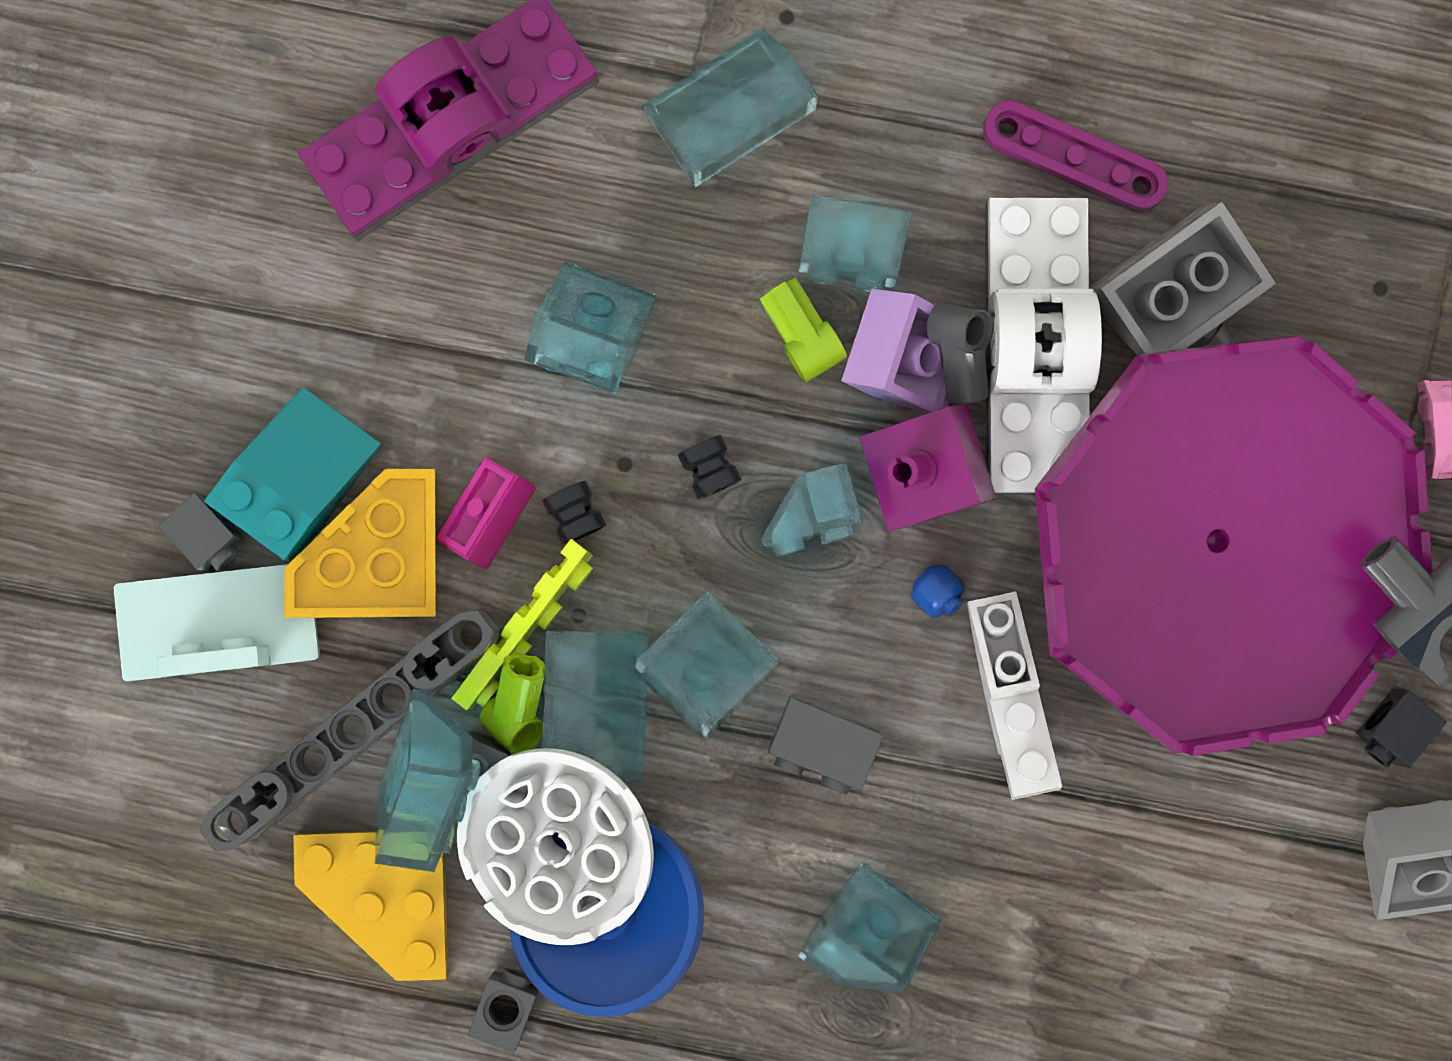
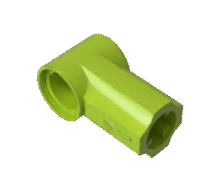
M796 277L781 283L760 298V303L785 342L783 347L790 362L805 383L848 358L837 334L826 320L822 322Z
M519 652L504 657L497 695L486 703L479 716L481 726L511 755L534 749L541 741L545 732V725L536 716L546 665L537 656L523 655Z

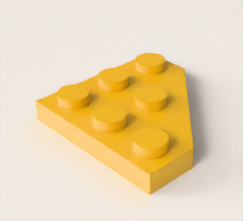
M384 469L351 504L326 526L284 568V618L436 617L435 469Z
M444 828L297 833L293 835L295 886L396 981L447 979L449 971Z

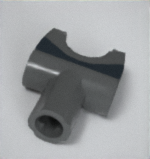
M1391 536L1371 548L1360 562L1363 570L1394 603L1391 608L1372 624L1402 658L1431 682L1443 689L1452 681V678L1444 669L1446 665L1441 658L1440 651L1442 638L1452 627V557H1449L1429 574L1396 536Z

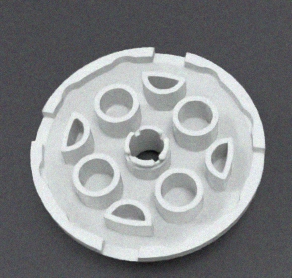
M550 748L532 749L513 754L492 766L477 780L465 798L458 820L457 848L466 880L472 879L477 890L486 901L485 909L493 917L512 931L532 940L555 945H575L593 941L598 936L611 931L617 926H621L636 910L649 886L654 862L652 835L645 813L632 791L616 774L587 756L571 751ZM555 832L559 833L558 837L565 842L567 849L559 847L554 842L552 835Z

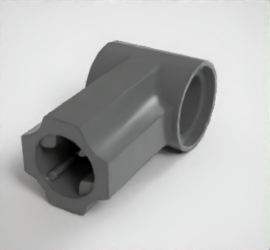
M944 301L938 303L930 312L927 320V335L933 344L941 346L948 402L959 405L980 402L989 397L984 350L989 345L993 335L994 323L992 316L983 309Z

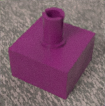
M968 405L948 406L859 437L888 532L911 527L997 499Z

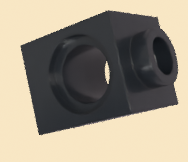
M1392 689L1356 734L1368 743L1364 748L1365 752L1381 765L1387 768L1391 764L1410 768L1446 725L1447 721L1410 690Z

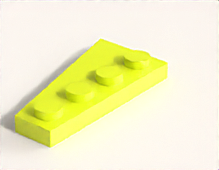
M570 539L561 551V554L566 557L561 565H555L543 575L534 587V592L531 595L534 599L528 606L524 604L513 615L501 633L502 640L498 645L494 643L486 651L451 699L466 711L473 709L476 704L484 708L486 703L496 695L499 682L496 679L501 674L504 657L517 652L527 655L532 648L527 639L538 625L544 630L550 626L563 608L557 603L568 587L577 591L594 569L588 564L593 555L574 540Z

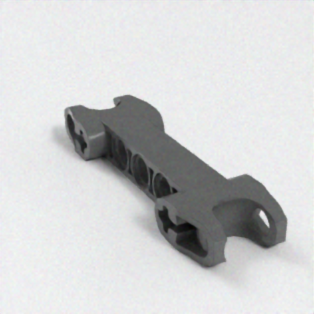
M466 611L449 619L413 647L401 661L260 773L248 778L215 805L203 819L200 833L215 852L231 850L260 837L297 808L305 798L442 689L454 683L473 668L494 643L498 644L502 629L487 611ZM472 621L476 622L482 630L481 642L474 649L468 648L462 640L463 628ZM438 657L441 660L435 667L438 674L428 675L426 670L431 666L428 658ZM391 683L399 685L405 693L404 706L397 712L385 707L382 700L384 689ZM350 715L360 717L365 724L366 732L364 738L358 743L346 738L343 731L344 722ZM311 746L319 748L326 757L325 768L320 774L311 772L304 763L305 753ZM278 788L279 791L273 796L274 801L270 800L267 796ZM233 812L238 814L243 822L241 833L237 832L231 824ZM219 814L217 826L229 841L220 838L215 831L214 823Z

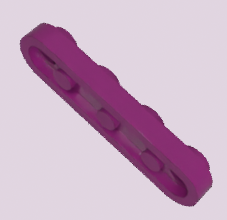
M1003 101L996 104L988 112L984 120L983 135L985 141L995 151L1137 212L1148 211L1154 208L1167 193V175L1164 169L1156 162L1019 102ZM1004 122L1012 124L1015 128V135L1011 137L1003 136L999 131V125ZM1133 181H1143L1148 188L1147 194H1136L1132 188Z

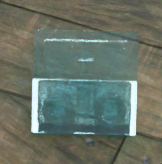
M847 462L797 475L760 540L762 552L773 549L774 557L777 558L802 551L805 548L803 541L820 536L822 545L848 539L854 535L852 528L862 522V517Z

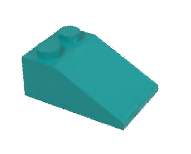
M302 387L233 461L204 502L285 561H292L312 542L383 444Z

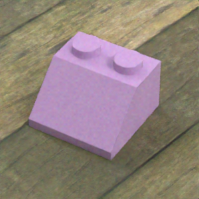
M872 288L841 381L873 397L925 414L948 407L949 402L941 346L933 344L927 335V320L935 305L915 294Z

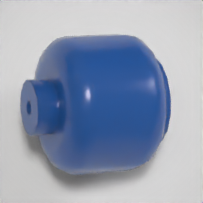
M945 565L927 568L915 580L912 586V599L931 618H938L945 612L951 616L963 604L960 597L965 590L964 583Z

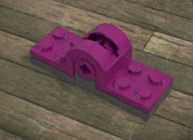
M529 0L464 44L461 43L458 37L448 36L433 40L415 49L394 64L379 80L374 91L379 100L297 154L351 235L357 241H360L599 83L597 72L548 0Z

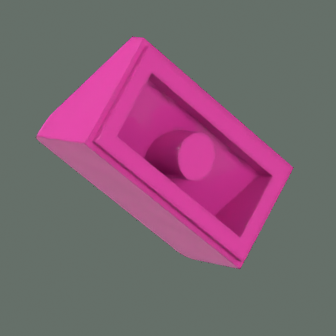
M485 456L435 540L471 563L487 569L533 495L535 486Z

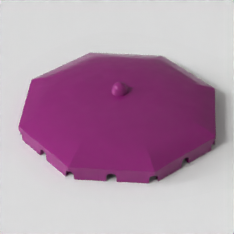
M1298 335L1136 355L1035 487L1050 655L1174 754L1186 753L1190 756L1251 747L1250 741H1264L1270 744L1327 734L1325 729L1331 724L1339 723L1342 725L1379 677V674L1373 670L1374 665L1382 658L1392 659L1397 653L1372 624L1391 608L1394 603L1363 570L1360 562L1365 554L1376 544L1391 536H1396L1429 574L1432 572L1430 531L1422 529L1419 524V513L1428 512L1425 450L1417 448L1412 437L1417 433L1376 396L1366 394L1355 386L1359 381L1315 342L1305 341Z

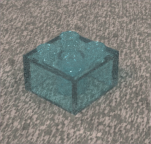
M707 591L637 659L634 673L705 741L773 673L779 659Z

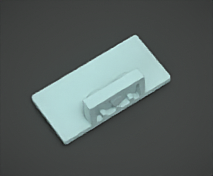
M288 564L118 583L114 586L121 669L124 681L318 660L320 658L317 619L284 618V568Z

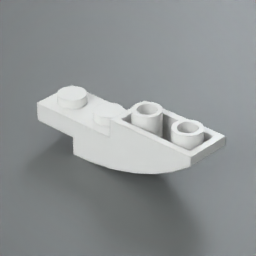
M1011 592L969 601L967 605L980 676L998 755H1001L1011 799L1015 800L1061 790L1062 783L1038 691L1040 684L1017 593Z

